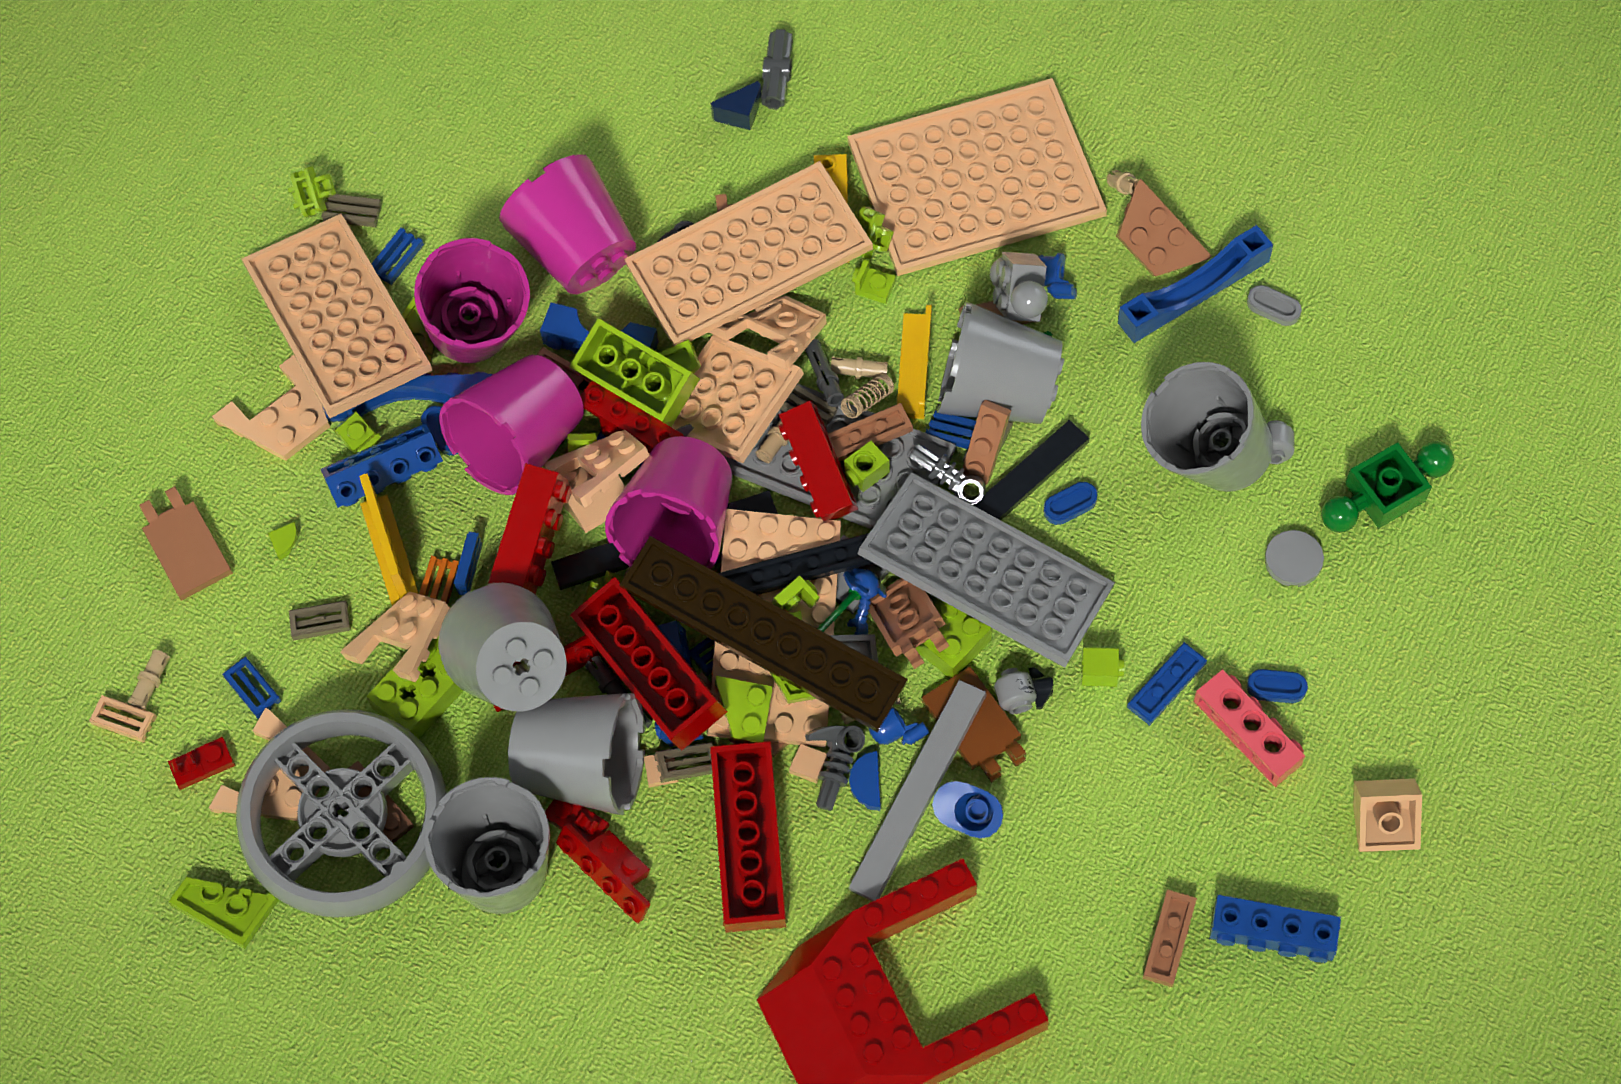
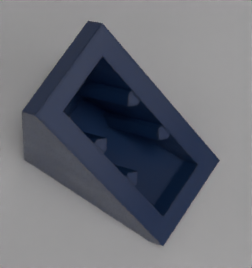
M759 81L711 102L713 120L751 130L761 104L762 93Z

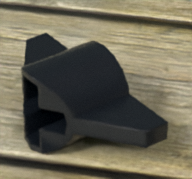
M1035 667L1029 668L1037 694L1035 700L1036 709H1043L1049 697L1053 695V679L1049 676L1046 677Z

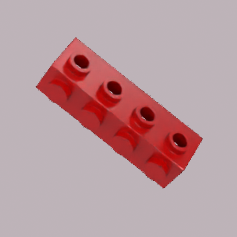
M808 401L779 414L782 424L778 425L785 441L789 439L793 448L789 450V454L794 465H799L803 475L800 476V481L805 491H810L814 501L810 502L816 518L821 517L824 521L836 520L858 510L859 508L817 406Z

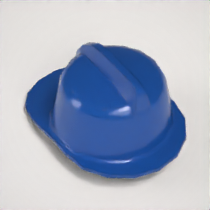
M960 781L948 782L939 787L933 797L932 806L938 820L947 827L971 837H990L998 831L1002 824L1004 814L998 799L990 792Z

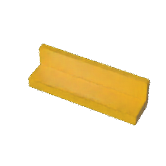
M926 305L925 314L904 313L897 404H902L908 418L911 419L925 418L932 305Z

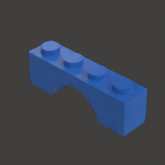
M552 302L549 305L540 329L543 344L555 350L561 348L570 350L577 354L589 334V331L580 323L576 308ZM629 322L621 330L623 333L656 351L659 343L656 328ZM611 356L608 362H612L614 358Z

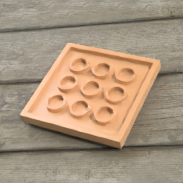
M712 335L698 355L701 368L694 375L700 378L672 425V428L676 430L691 424L694 429L686 437L704 441L716 448L722 455L744 463L804 373L801 367L792 365L788 370H785L769 362L767 354Z

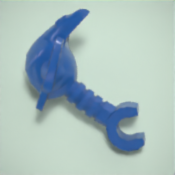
M855 568L845 571L843 574L849 588L857 591L861 596L855 619H850L847 626L856 627L854 635H868V624L866 621L869 614L868 610L870 609L869 604H871L870 599L877 594L886 598V587L879 581L878 576L868 569Z

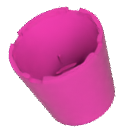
M576 154L547 165L543 168L545 173L532 183L529 178L523 182L505 202L499 216L504 229L570 294L587 292L610 280L625 266L624 259L633 255L636 250V243L594 163L587 155Z
M464 238L440 246L426 258L416 277L414 298L419 317L436 349L454 361L477 363L487 360L498 353L520 327L528 310L530 289L523 267L508 250L505 251L491 244V241L478 238ZM470 315L471 319L474 318V321H467L464 318Z
M528 355L450 398L443 404L440 410L439 421L448 448L453 455L458 453L467 464L464 470L484 487L496 493L514 495L517 491L525 463L542 468L564 442L567 435L580 423L583 418L584 409L581 396L575 384L558 365L545 357Z
M671 437L659 442L649 454L650 456L642 463L610 507L605 521L606 536L609 544L613 543L620 552L618 557L629 567L632 566L645 543L652 536L711 569L718 558L732 484L731 468L725 457L710 444L691 437Z

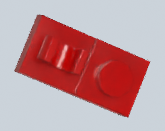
M223 737L168 761L177 787L180 790L235 766Z
M554 799L545 811L548 822L561 830L564 825L569 823L588 842L606 832L610 826L607 821L584 806Z

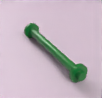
M849 589V595L817 629L824 632L854 600H860L861 596L858 592Z

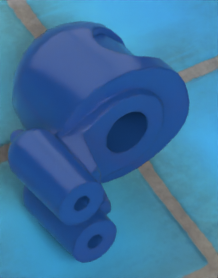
M1057 253L1056 256L1038 255L1047 266L1044 286H1048L1047 292L1055 299H1076L1077 289L1074 288V284L1063 280L1065 272L1064 253Z
M894 706L878 733L868 728L872 738L883 745L893 743L903 737L901 741L903 745H912L930 733L924 722L906 725Z

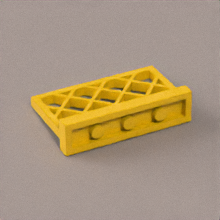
M368 473L359 476L367 500L360 503L389 599L393 606L409 591L417 594L419 592L388 495L377 497Z

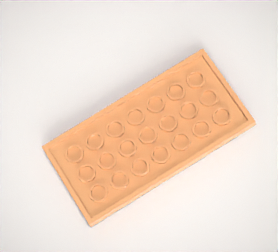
M819 161L624 260L673 346L686 340L693 341L873 249V243Z
M342 214L242 258L247 272L329 418L432 371L429 360Z
M727 509L723 530L720 573L840 541L841 521H824L818 518ZM837 574L811 580L810 582L818 591L819 599L816 605L810 608L801 599L788 613L801 611L802 621L818 628L835 610ZM784 588L759 594L758 596L772 603L773 598ZM834 622L824 633L834 635ZM714 641L710 691L721 704L722 701L718 688L715 686L716 676L773 686L764 742H781L793 745L803 744L825 748L827 741H806L805 734L815 728L828 726L829 705L819 699L788 704L769 671ZM724 715L707 729V736L731 738L728 729L729 724Z

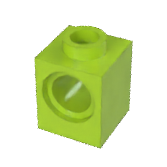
M869 441L844 460V474L847 481L853 487L857 485L862 492H865L890 473L889 459L872 441ZM863 465L871 467L867 471H862L858 468Z

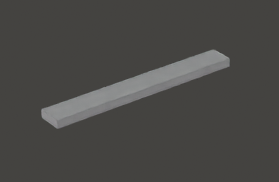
M958 681L848 887L850 891L870 901L880 898L987 696L985 691L963 681Z

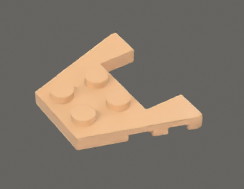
M784 296L756 308L754 312L744 314L710 331V333L728 341L744 330L751 329L763 337L780 343L767 352L768 361L788 370L827 324L826 314L795 299Z
M294 355L279 365V367L295 387L251 420L232 401L212 416L216 424L221 427L225 426L232 430L234 434L255 442L260 448L285 461L330 428L321 402Z
M623 430L551 459L543 467L559 472L562 476L579 467H583L592 475L593 478L571 490L575 500L585 508L593 502L591 497L600 490L601 493H605L611 488L609 484L611 480L619 474L621 477H625L650 455L641 442L626 430Z
M409 591L344 647L340 653L346 660L362 665L380 642L406 649L408 651L393 668V671L401 678L416 682L421 674L417 669L421 661H427L430 652L427 650L432 638H438L441 625L450 607L444 601Z
M265 708L252 731L255 735L270 741L287 726L269 709ZM308 746L302 749L323 772L331 770ZM299 767L296 770L295 776L302 777L306 775L309 767ZM280 769L268 786L262 804L261 816L298 821L297 810L302 792ZM221 785L209 806L210 811L214 813L236 814L239 792ZM321 787L317 789V791H316V793H315V796H317V794H318V792L320 791Z

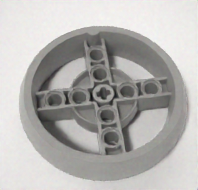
M345 709L317 713L294 722L281 730L259 751L249 766L240 787L236 807V827L241 851L247 865L261 885L277 899L295 909L313 915L335 918L368 914L402 898L422 880L431 868L425 851V829L428 819L433 815L439 805V801L447 794L446 785L440 768L427 747L412 732L387 717L361 710ZM348 735L368 737L389 745L361 772L347 768L323 772L302 751V749L318 741ZM385 766L395 767L394 772L387 777L380 775L382 768ZM299 767H309L306 775L302 777L295 776L296 770ZM280 769L302 792L297 810L299 830L269 856L262 839L261 810L268 786ZM415 770L424 793L425 813L418 840L406 857L382 833L388 813L385 796ZM322 786L329 787V792L326 796L321 798L315 796L318 788ZM362 787H372V792L369 796L364 798L358 797V791ZM339 809L347 811L348 815L343 817L338 815L337 812ZM318 828L327 829V833L322 839H313L315 830ZM359 829H370V833L365 839H356L355 836ZM386 848L391 851L387 859L382 861L376 859V854L379 850ZM295 849H304V855L301 859L296 861L290 860L291 853ZM362 853L385 877L370 886L348 892H323L294 882L323 854L334 857H349Z

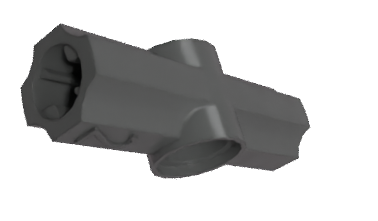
M776 29L774 32H770L767 57L764 56L762 77L764 83L761 101L762 105L774 110L785 106L787 82H790L792 60L790 56L793 38L792 34L784 29Z

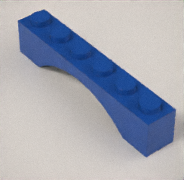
M1255 225L1235 237L1214 258L1187 277L1163 289L1142 293L1120 306L1119 326L1131 341L1136 343L1270 262L1273 249L1272 242Z
M485 372L463 375L458 373H448L446 375L423 374L332 418L328 417L324 408L323 410L328 422L344 421L353 412H357L362 417L380 406L396 401L415 399L445 404L450 398L493 374Z

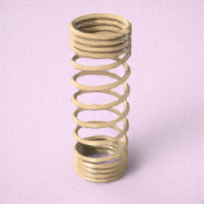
M879 374L867 384H864L863 387H860L854 393L841 401V410L844 415L854 419L868 408H871L872 405L888 396L894 390L892 379L886 374ZM878 379H881L884 382H886L888 386V392H886L884 386L880 382H878ZM867 389L872 391L873 395L875 396V400H873L870 397ZM863 392L870 398L871 403L866 401ZM858 395L866 402V406L861 403ZM849 401L853 402L857 413L851 409Z

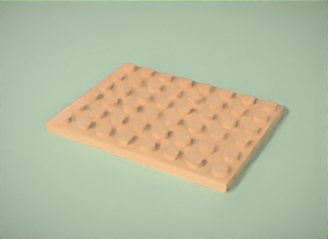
M1053 78L848 136V144L872 209L884 214L882 226L894 231L888 252L897 276L1106 217L1107 209Z

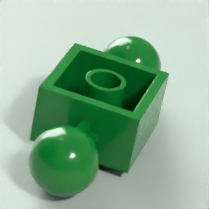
M1430 441L1419 449L1416 461L1413 462L1397 442L1351 468L1345 485L1354 496L1349 498L1339 495L1328 499L1321 510V518L1324 525L1329 530L1338 533L1349 531L1356 525L1359 513L1365 510L1379 529L1426 502L1432 486L1424 475L1432 478L1446 475L1454 464V455L1451 448L1443 442Z

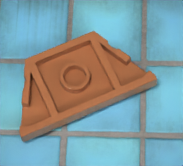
M1137 179L1133 186L1135 188L1130 203H1127L1124 212V220L1120 224L1116 235L1122 244L1152 276H1159L1210 259L1212 255L1143 180Z

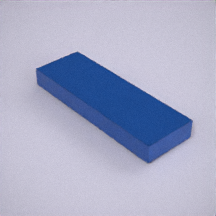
M1184 642L1127 704V708L1150 726L1207 664V660Z

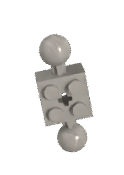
M1002 252V257L998 258L991 266L990 279L995 286L993 304H996L1002 315L1010 320L1040 322L1041 313L1047 306L1048 296L1044 289L1047 266L1036 254Z

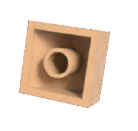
M579 467L563 476L570 481L569 486L572 489L593 478L583 467ZM619 475L609 482L611 488L605 493H601L599 490L591 497L593 502L589 506L584 508L579 504L572 492L568 503H564L565 509L585 533L606 521L610 507L625 488Z
M1415 778L1354 781L1353 809L1359 852L1420 849L1422 793Z

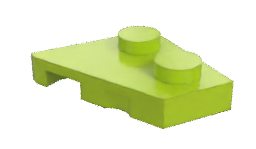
M716 676L715 686L718 688L722 705L727 710L724 716L729 724L728 729L732 741L741 743L763 742L773 686Z

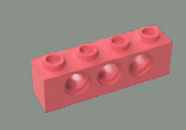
M1222 669L1196 691L1194 703L1274 787H1277L1302 766L1305 758L1302 746L1296 740H1290L1283 733L1280 723L1273 717L1269 718L1262 711L1259 701L1253 696L1249 697L1242 690V686L1235 676L1228 675ZM1225 701H1233L1238 707L1236 709H1229L1223 703ZM1252 722L1257 725L1258 729L1255 731L1248 730L1244 723ZM1274 744L1278 747L1279 751L1269 752L1264 745Z

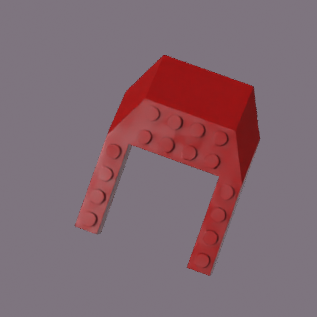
M963 858L850 912L799 945L756 999L797 1084H938L1048 1029L1049 1019L1037 996L1033 993L922 1047L871 947L976 896L977 883Z

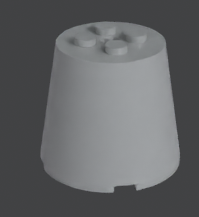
M965 302L957 323V327L962 328L958 341L952 340L938 399L941 404H938L937 413L977 418L981 404L984 400H988L1011 410L1008 421L1041 424L1047 409H1050L1051 403L1055 401L1058 385L1055 382L1058 375L1061 374L1064 364V358H1061L1063 342L975 304Z
M1212 362L1187 364L1164 377L1165 381L1154 393H1150L1142 413L1141 433L1150 455L1165 469L1218 491H1237L1256 482L1264 474L1271 462L1274 445L1271 431L1245 381L1230 368Z
M510 583L487 584L488 586L467 592L449 609L439 633V654L448 676L465 692L505 710L528 711L548 702L563 683L567 661L556 625L546 605L531 591ZM515 661H517V662H520V661H521L520 664H516L515 666H513V663H514Z
M622 693L550 699L535 709L516 712L508 746L509 772L512 783L524 789L526 788L535 795L612 814L624 815V809L630 810L635 801L643 772L645 749H639L640 733L645 732V722L641 703L637 700L635 694Z
M485 777L462 783L442 797L433 815L428 819L424 843L428 862L433 872L443 884L484 912L506 914L520 910L531 903L540 893L545 883L550 842L549 824L543 807L529 790L511 783L507 779ZM503 862L502 867L497 868V863Z

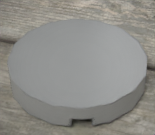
M1297 530L1284 531L1273 537L1267 545L1265 565L1272 578L1282 585L1305 586L1314 581L1321 572L1324 555L1322 547L1311 535Z

